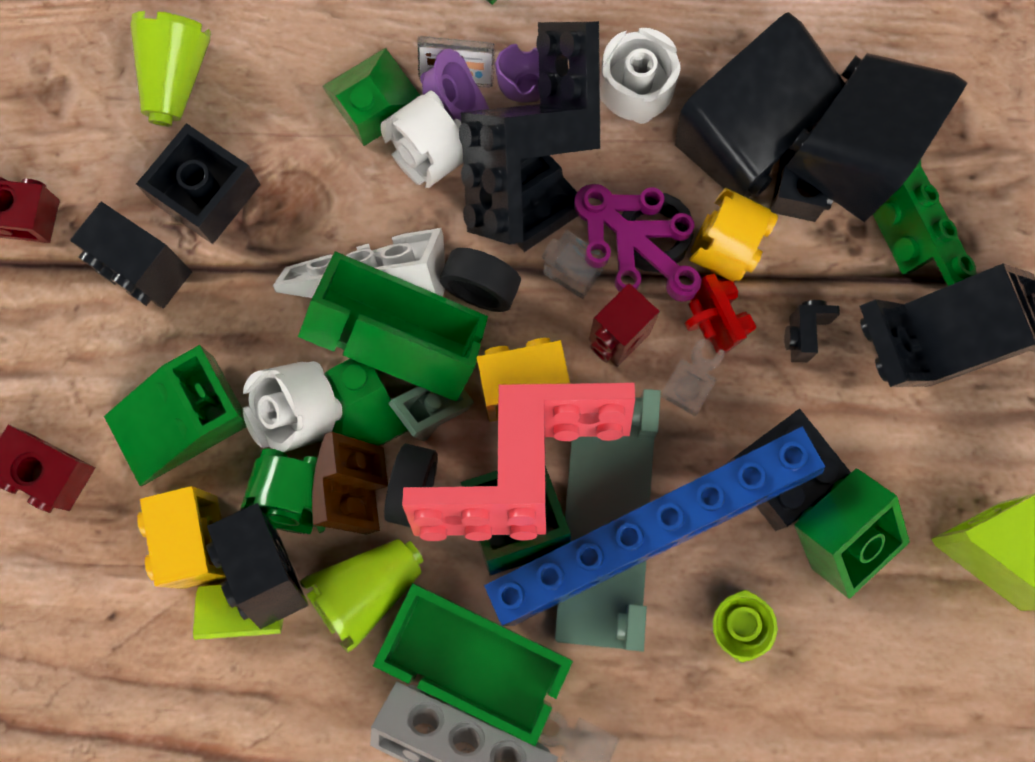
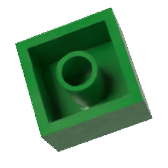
M857 468L846 478L838 480L832 486L830 492L815 506L806 509L800 516L799 521L794 524L811 568L848 599L858 592L910 543L897 495Z

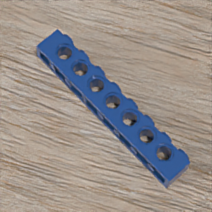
M802 426L484 585L501 626H515L823 474L825 465Z

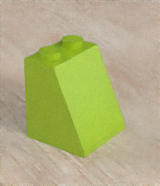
M1035 493L1002 501L931 539L938 549L1020 611L1035 610Z

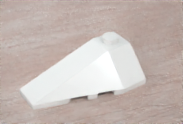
M442 228L397 235L392 237V245L371 250L369 244L356 247L357 251L346 255L443 297L445 288L440 283V275L445 266ZM330 254L285 267L273 284L275 292L312 298L333 255Z

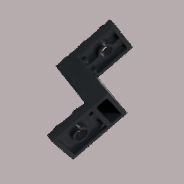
M599 21L538 22L536 46L539 52L538 91L540 93V104L461 112L459 139L463 148L461 178L465 186L466 206L463 210V217L467 225V232L509 245L523 242L520 159L600 149Z
M1004 263L906 304L875 299L860 306L864 317L860 320L862 331L868 341L873 342L878 354V358L875 359L877 371L882 380L888 382L890 387H931L1025 352H1035V276L1033 273Z

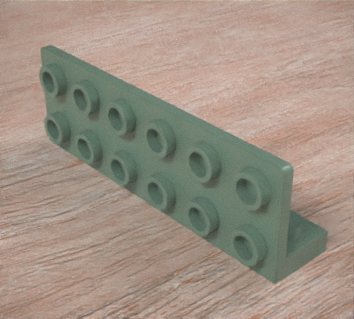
M644 389L641 398L635 397L630 436H622L620 439L605 441L597 437H579L571 441L565 519L571 532L570 542L650 503L654 439L659 427L661 390ZM646 561L559 603L555 632L556 642L644 652L647 606H643Z

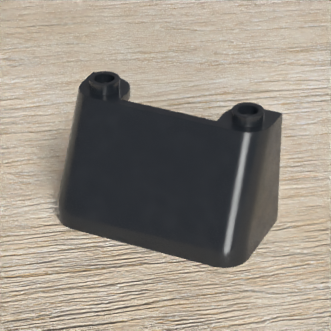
M787 12L779 17L688 99L679 115L675 146L723 188H728L747 198L752 194L757 197L771 183L772 178L769 174L773 165L790 150V146L804 128L810 132L818 124L846 83L804 24Z
M867 53L862 59L855 55L841 74L842 77L847 79L845 81L846 84L811 132L804 128L789 149L795 152L786 168L865 222L908 179L968 83L955 73Z

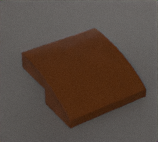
M335 432L325 434L317 458L313 481V525L365 535L380 531L375 491L388 487L383 447Z

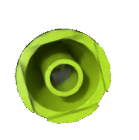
M138 11L132 14L130 26L141 113L148 116L149 123L170 127L173 121H180L210 43L211 31L207 29L205 32H201V23L184 16L157 11L156 19L145 18V11Z
M395 539L307 575L300 580V585L305 589L313 588L312 591L306 594L331 633L337 632L342 640L339 644L348 653L361 643L412 583L422 574L419 565L424 560L411 541L404 544L400 539Z

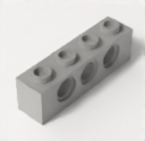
M397 681L371 726L370 746L403 762H557L558 756L551 754L549 749L537 742L536 746H533L501 729L470 716V714L450 704L446 705L431 698L428 693L418 689L416 685L406 686ZM426 723L433 726L435 731L424 734L418 732L414 727ZM459 742H467L475 748V751L463 753L457 750L454 745Z

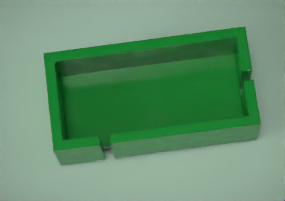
M335 251L311 299L298 337L333 352L336 347L344 350L342 355L457 402L475 369L481 346L480 342L484 335L488 316Z
M412 583L375 659L373 667L408 684L415 680L417 674H420L424 678L420 680L417 686L418 689L536 746L552 710L551 703L544 700L546 693L557 699L573 660Z

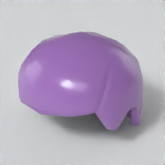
M512 44L499 52L495 68L501 92L508 99L516 102L530 103L540 100V93L538 91L539 52L537 48L524 52L518 48L517 44Z

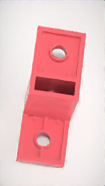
M635 383L499 385L498 486L403 487L402 506L413 535L420 536L421 539L426 541H442L448 535H465L466 539L473 541L488 540L492 538V535H510L515 540H532L537 535H546L545 437H554L559 441H573L579 437H597L601 440L613 441L620 439L622 436H630L635 405Z

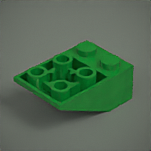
M201 345L162 365L104 416L141 487L247 427L243 417V409L216 359Z

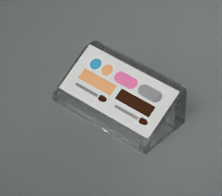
M425 36L418 37L419 80L424 72L434 67L438 53L443 49L451 48L458 52L465 60L478 87L490 88L493 86L495 72L494 43Z

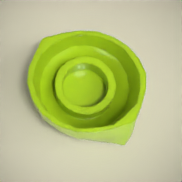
M740 590L738 593L723 600L715 611L712 622L713 633L717 643L736 662L740 663L758 658L769 651L776 640L778 631L777 619L773 609L764 600L748 590Z

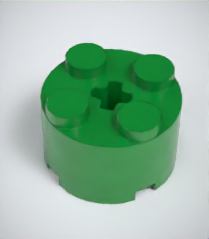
M263 449L261 456L254 462L240 510L258 503L277 530L297 534H311L313 527H317L319 533L324 532L326 527L313 525L312 515L313 481L318 457L306 456L302 461L289 458L284 452L276 449Z

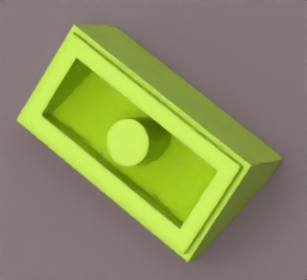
M221 585L199 586L195 598L194 640L281 634L284 618L260 629L250 618L243 620L237 607H230Z

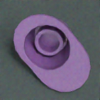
M451 48L441 50L436 56L434 67L420 76L423 95L428 91L435 92L441 99L444 109L453 120L459 119L461 121V112L489 109L465 60L458 52Z

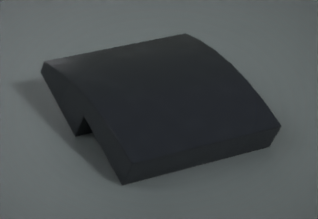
M550 155L520 159L523 242L517 244L524 252L579 216L574 207L577 191L563 177L561 166Z

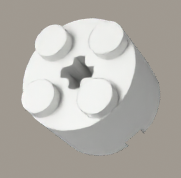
M639 28L638 32L627 34L624 31L611 39L603 54L600 73V99L609 110L621 118L645 124L668 107L673 98L681 69L676 53L677 49L673 41L665 34L651 28Z
M428 91L426 94L418 96L381 123V133L385 143L392 140L397 149L391 155L404 173L418 185L426 182V188H430L463 163V148L459 139L461 121L451 118L444 109L441 99L433 91Z
M314 361L297 362L256 371L249 376L244 385L243 394L249 393V406L242 407L244 421L251 437L263 449L270 447L271 449L287 452L321 442L326 433L332 432L335 421L340 420L342 417V405L334 397L333 390L324 375L323 368Z

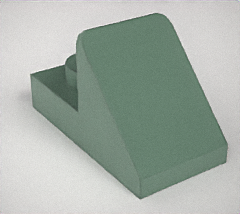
M418 386L393 398L389 405L411 435L424 442L429 439L439 425L466 412L473 405L474 401L464 389L456 402Z

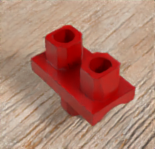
M713 273L702 278L700 289L688 304L693 317L689 318L684 324L688 331L700 329L705 340L710 339L719 356L729 352L745 340L747 335L756 329V324L747 312L735 314L730 304L738 298V289L735 283L728 279L718 280L716 274Z

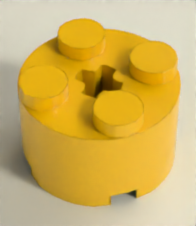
M724 188L714 202L720 208L718 211L714 210L711 215L707 214L692 245L690 253H693V255L689 258V261L732 282L735 280L739 282L746 271L752 273L759 263L763 251L758 249V246L763 236L768 237L778 220V215L771 212V209L728 188Z

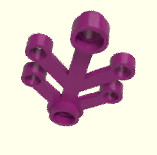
M589 184L582 187L576 194L574 207L581 219L587 222L588 246L585 252V260L589 266L601 268L608 263L611 249L604 242V224H606L616 233L618 274L615 279V287L619 292L626 286L621 281L623 276L633 278L635 284L632 286L636 290L641 283V274L635 269V250L667 278L666 290L671 298L676 301L686 302L695 297L701 286L699 273L690 266H679L648 239L672 237L676 241L687 240L695 226L691 216L679 213L674 215L671 220L627 221L618 212L641 210L646 215L657 214L664 203L663 193L657 188L649 187L643 190L641 195H612L606 187L599 184ZM645 198H654L658 204L654 206L649 205L645 202ZM588 199H598L602 204L594 206L589 203ZM683 223L687 227V231L677 230L675 224ZM595 249L601 250L605 257L601 259L594 258L591 255V251ZM679 276L688 277L691 279L692 284H682L679 281Z

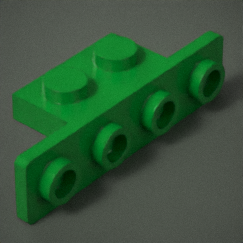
M920 160L908 179L873 214V217L902 275L912 273L930 261L935 260L944 280L949 286L976 275V265L973 259L967 255L957 236V228L946 215L939 201V194L936 188L930 184Z

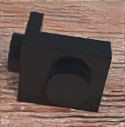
M809 300L803 302L802 305L795 309L789 316L790 326L786 327L784 335L786 350H791V362L807 363L818 353L817 325L831 324L840 315L839 306L827 305V302L823 300Z

